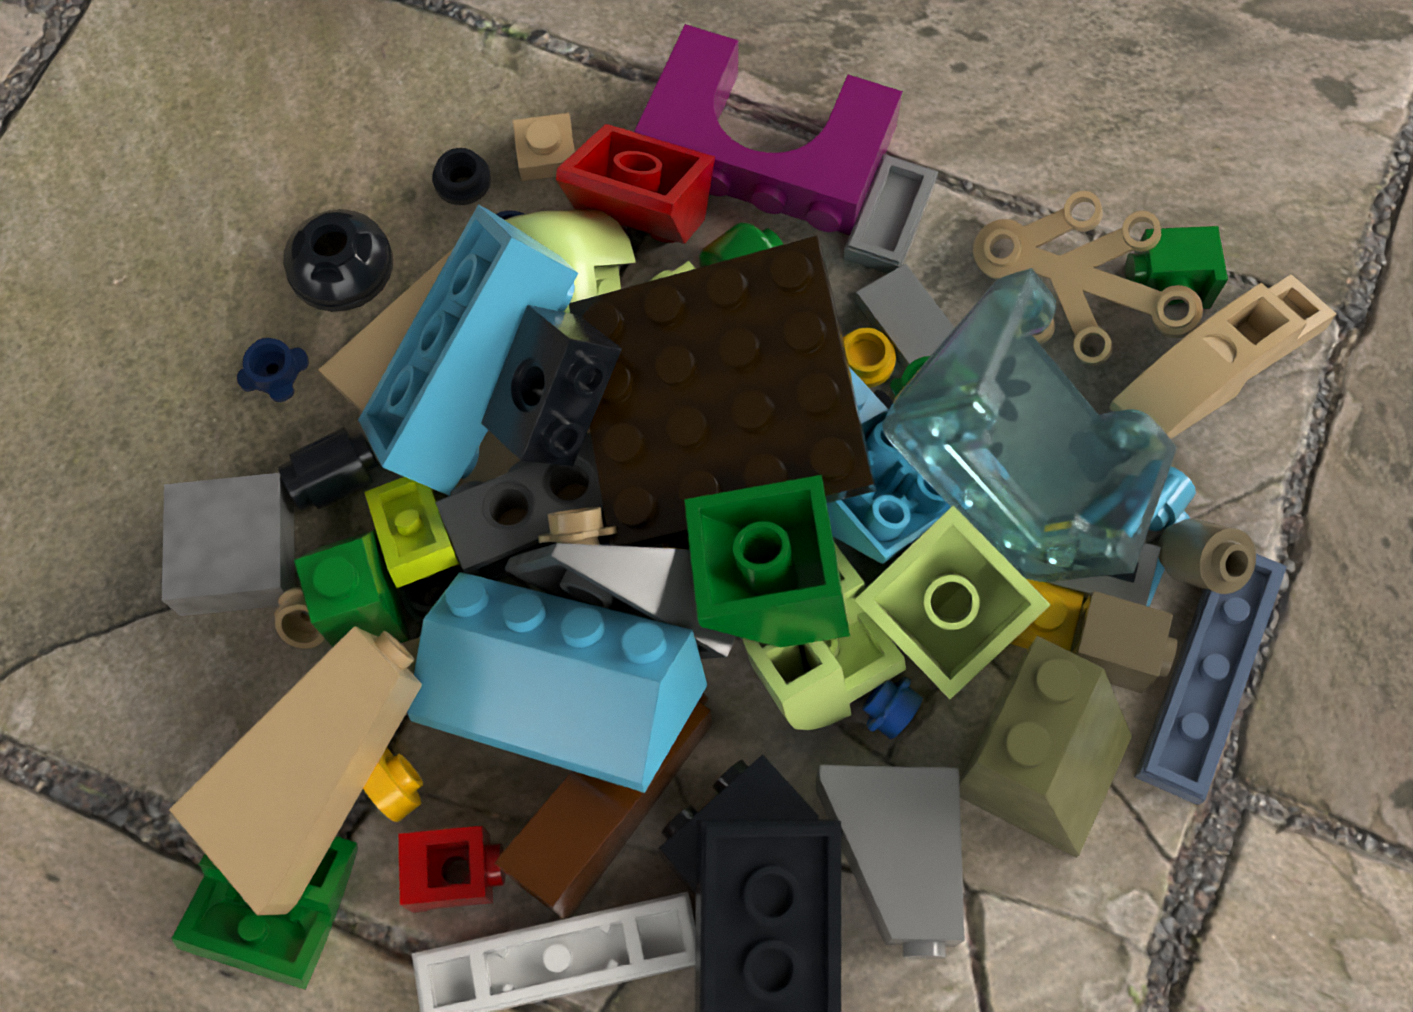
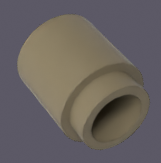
M1189 518L1172 524L1162 533L1158 542V547H1161L1158 556L1159 561L1172 578L1219 594H1230L1241 589L1251 578L1256 564L1255 546L1245 532L1200 519Z

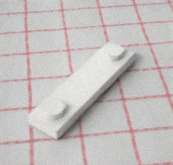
M687 891L412 953L420 1012H496L695 966L696 927Z

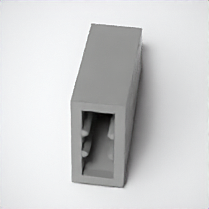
M820 765L816 777L817 795L828 819L841 821V848L885 945H902L903 958H946V947H955L965 941L959 768Z

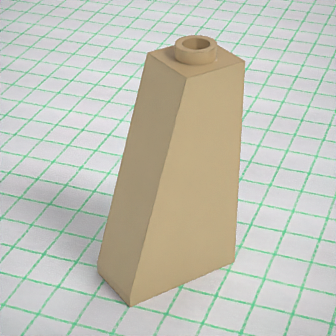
M354 626L169 809L257 915L287 914L298 903L423 685L407 668L414 661L412 655L386 631L377 637Z

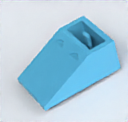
M849 367L877 491L827 503L833 537L883 564L911 546L952 505L962 513L969 509L974 502Z

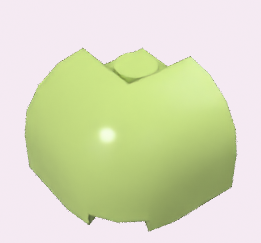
M601 210L539 211L505 219V221L561 256L579 273L574 281L575 288L570 303L621 289L618 265L636 263L630 239L618 221ZM569 305L563 312L570 313Z
M835 542L850 636L783 648L742 638L753 670L794 729L810 731L830 726L851 716L849 703L906 670L905 657L891 638L854 601L865 590V584Z

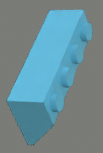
M479 204L358 419L383 468L449 496L459 480L467 478L476 466L479 457V445L488 432V429L481 422L527 305L563 312L572 299L575 288L574 281L579 274L561 256Z
M459 572L423 619L414 676L423 685L409 707L407 714L410 721L645 793L706 689L707 681L694 633L691 629Z

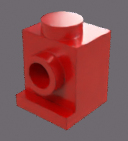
M482 825L398 833L400 906L413 913L427 912V910L492 904L493 887L505 885L506 874L494 864L504 851L502 843L491 844L490 833ZM456 860L467 861L469 865L467 878L458 884L449 883L446 876L449 865Z

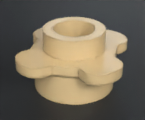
M601 507L564 510L548 514L550 533L538 535L539 543L556 542L599 545L598 536L617 533V527L603 525Z

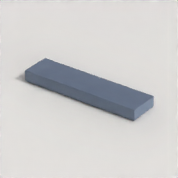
M1256 554L1253 574L1249 581L1238 591L1230 594H1219L1203 589L1134 776L1135 778L1196 805L1205 801L1287 566Z

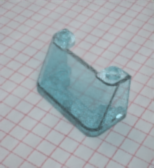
M1032 268L1004 276L990 286L898 393L882 424L883 432L889 442L950 506L954 505L1024 578L1038 582H1055L1132 573L1136 568L1177 447L1164 430L1148 414L1142 411L1127 409L1098 414L1032 335L1047 329L1056 313V300L1051 291Z

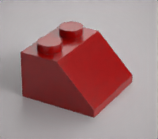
M604 124L557 168L556 181L574 209L601 210L618 221L620 226L624 225L649 233L652 238L661 242L685 244L705 221L715 156Z

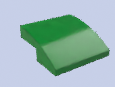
M335 836L298 903L287 914L257 915L204 853L199 863L204 877L171 938L174 945L179 950L306 990L342 901L358 851L357 842Z

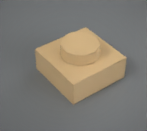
M570 113L513 120L521 181L556 177L557 168L575 152Z

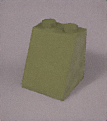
M1036 636L1007 679L959 780L960 798L1077 858L1082 851L1132 738L1104 668Z

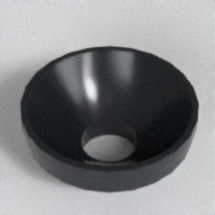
M337 209L315 214L303 221L293 231L285 246L283 265L291 288L302 301L319 310L339 312L363 306L373 300L384 289L393 269V253L387 237L376 222L357 211ZM338 232L347 237L346 246L336 255L321 256L314 252L315 243L326 233Z

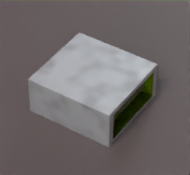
M280 473L164 484L162 601L179 616L280 606L278 603L279 597L285 591L295 588L294 500L289 494Z

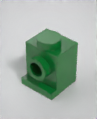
M1219 226L1161 228V238L1154 248L1145 252L1135 251L1128 254L1125 264V279L1159 291H1163L1171 286L1188 287L1199 296L1203 309H1210L1228 281ZM1145 229L1140 241L1149 239L1154 229ZM1176 299L1170 301L1167 305H1177L1184 303V301Z

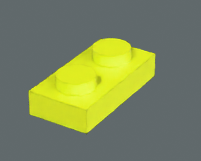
M402 477L364 492L386 566L396 588L419 579L428 578L437 572L459 564L449 534L435 503L437 501L432 488Z

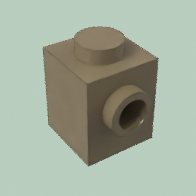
M1093 590L1080 609L1070 652L1104 668L1110 684L1143 693L1159 676L1167 677L1173 665L1177 650V639L1168 637L1173 614Z

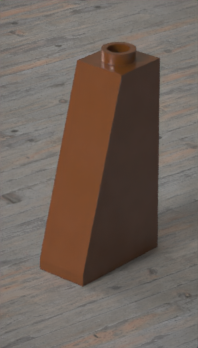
M704 693L700 697L645 793L571 771L494 864L514 883L561 919L571 918L712 726L711 710L705 706L708 697Z

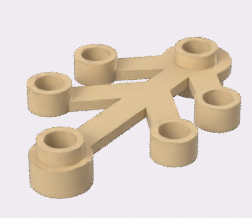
M1089 191L1076 192L1067 199L1063 209L1026 226L1011 219L995 220L984 226L974 241L973 255L975 262L987 276L1004 281L1018 314L1016 320L1017 331L1030 344L1037 345L1048 341L1055 331V321L1046 308L1039 306L1027 272L1052 281L1075 335L1073 343L1075 354L1086 365L1096 366L1107 361L1112 353L1113 345L1109 334L1104 329L1098 327L1084 292L1152 316L1155 328L1169 338H1183L1187 336L1202 321L1203 307L1201 299L1188 287L1171 286L1163 291H1159L1095 268L1133 250L1145 252L1154 248L1161 238V226L1158 218L1151 212L1136 211L1125 219L1122 228L1060 256L1038 247L1073 229L1086 232L1098 226L1103 216V210L1100 200L1095 194ZM1081 202H1089L1095 207L1093 216L1086 221H1077L1072 217V210ZM1143 221L1151 224L1154 232L1149 239L1136 241L1129 235L1130 229L1136 223ZM1000 239H1009L1014 243L1012 253L1005 258H997L992 253L994 244ZM1172 300H1183L1189 306L1187 316L1177 321L1167 318L1164 314L1165 306ZM1033 315H1042L1047 320L1046 329L1039 335L1027 334L1025 331L1027 319ZM1099 336L1105 341V347L1101 354L1089 357L1082 353V343L1087 337Z

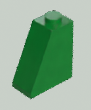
M376 529L315 548L294 560L311 624L332 647L354 626L377 637L386 631L399 643L411 640L396 587L387 569Z

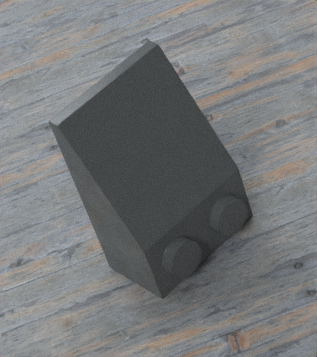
M556 543L510 557L504 568L506 571L550 595L691 629L694 633L700 659L727 657L736 638L734 635L700 627L697 617L689 549Z

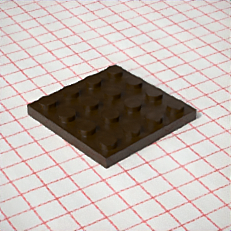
M818 235L569 303L571 314L581 316L622 348L590 424L606 526L617 527V533L608 535L610 546L648 547L689 537L684 499L822 475L827 503L877 491L823 248Z

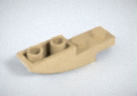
M1292 274L1270 288L1260 283L1215 313L1163 354L1112 400L1109 409L1154 451L1235 398L1247 380L1326 330L1337 313Z

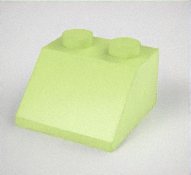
M954 505L854 599L949 699L954 697L1051 605Z

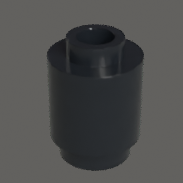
M342 427L290 453L291 460L278 466V470L289 494L301 511L313 505L320 510L373 483L369 470L379 466L362 432L351 437L346 428Z

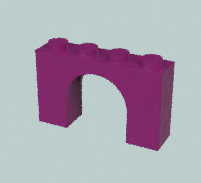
M685 24L634 132L715 156L710 195L718 197L727 195L751 203L759 210L768 214L782 213L807 221L814 228L824 232L837 231L850 235L882 156L886 154L897 127L903 91L847 74L830 117L817 137L806 145L791 151L766 153L752 150L734 141L726 134L718 122L738 77L739 40Z

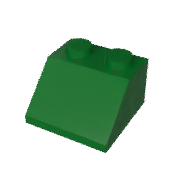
M822 475L684 499L697 617L700 627L779 648L850 636Z

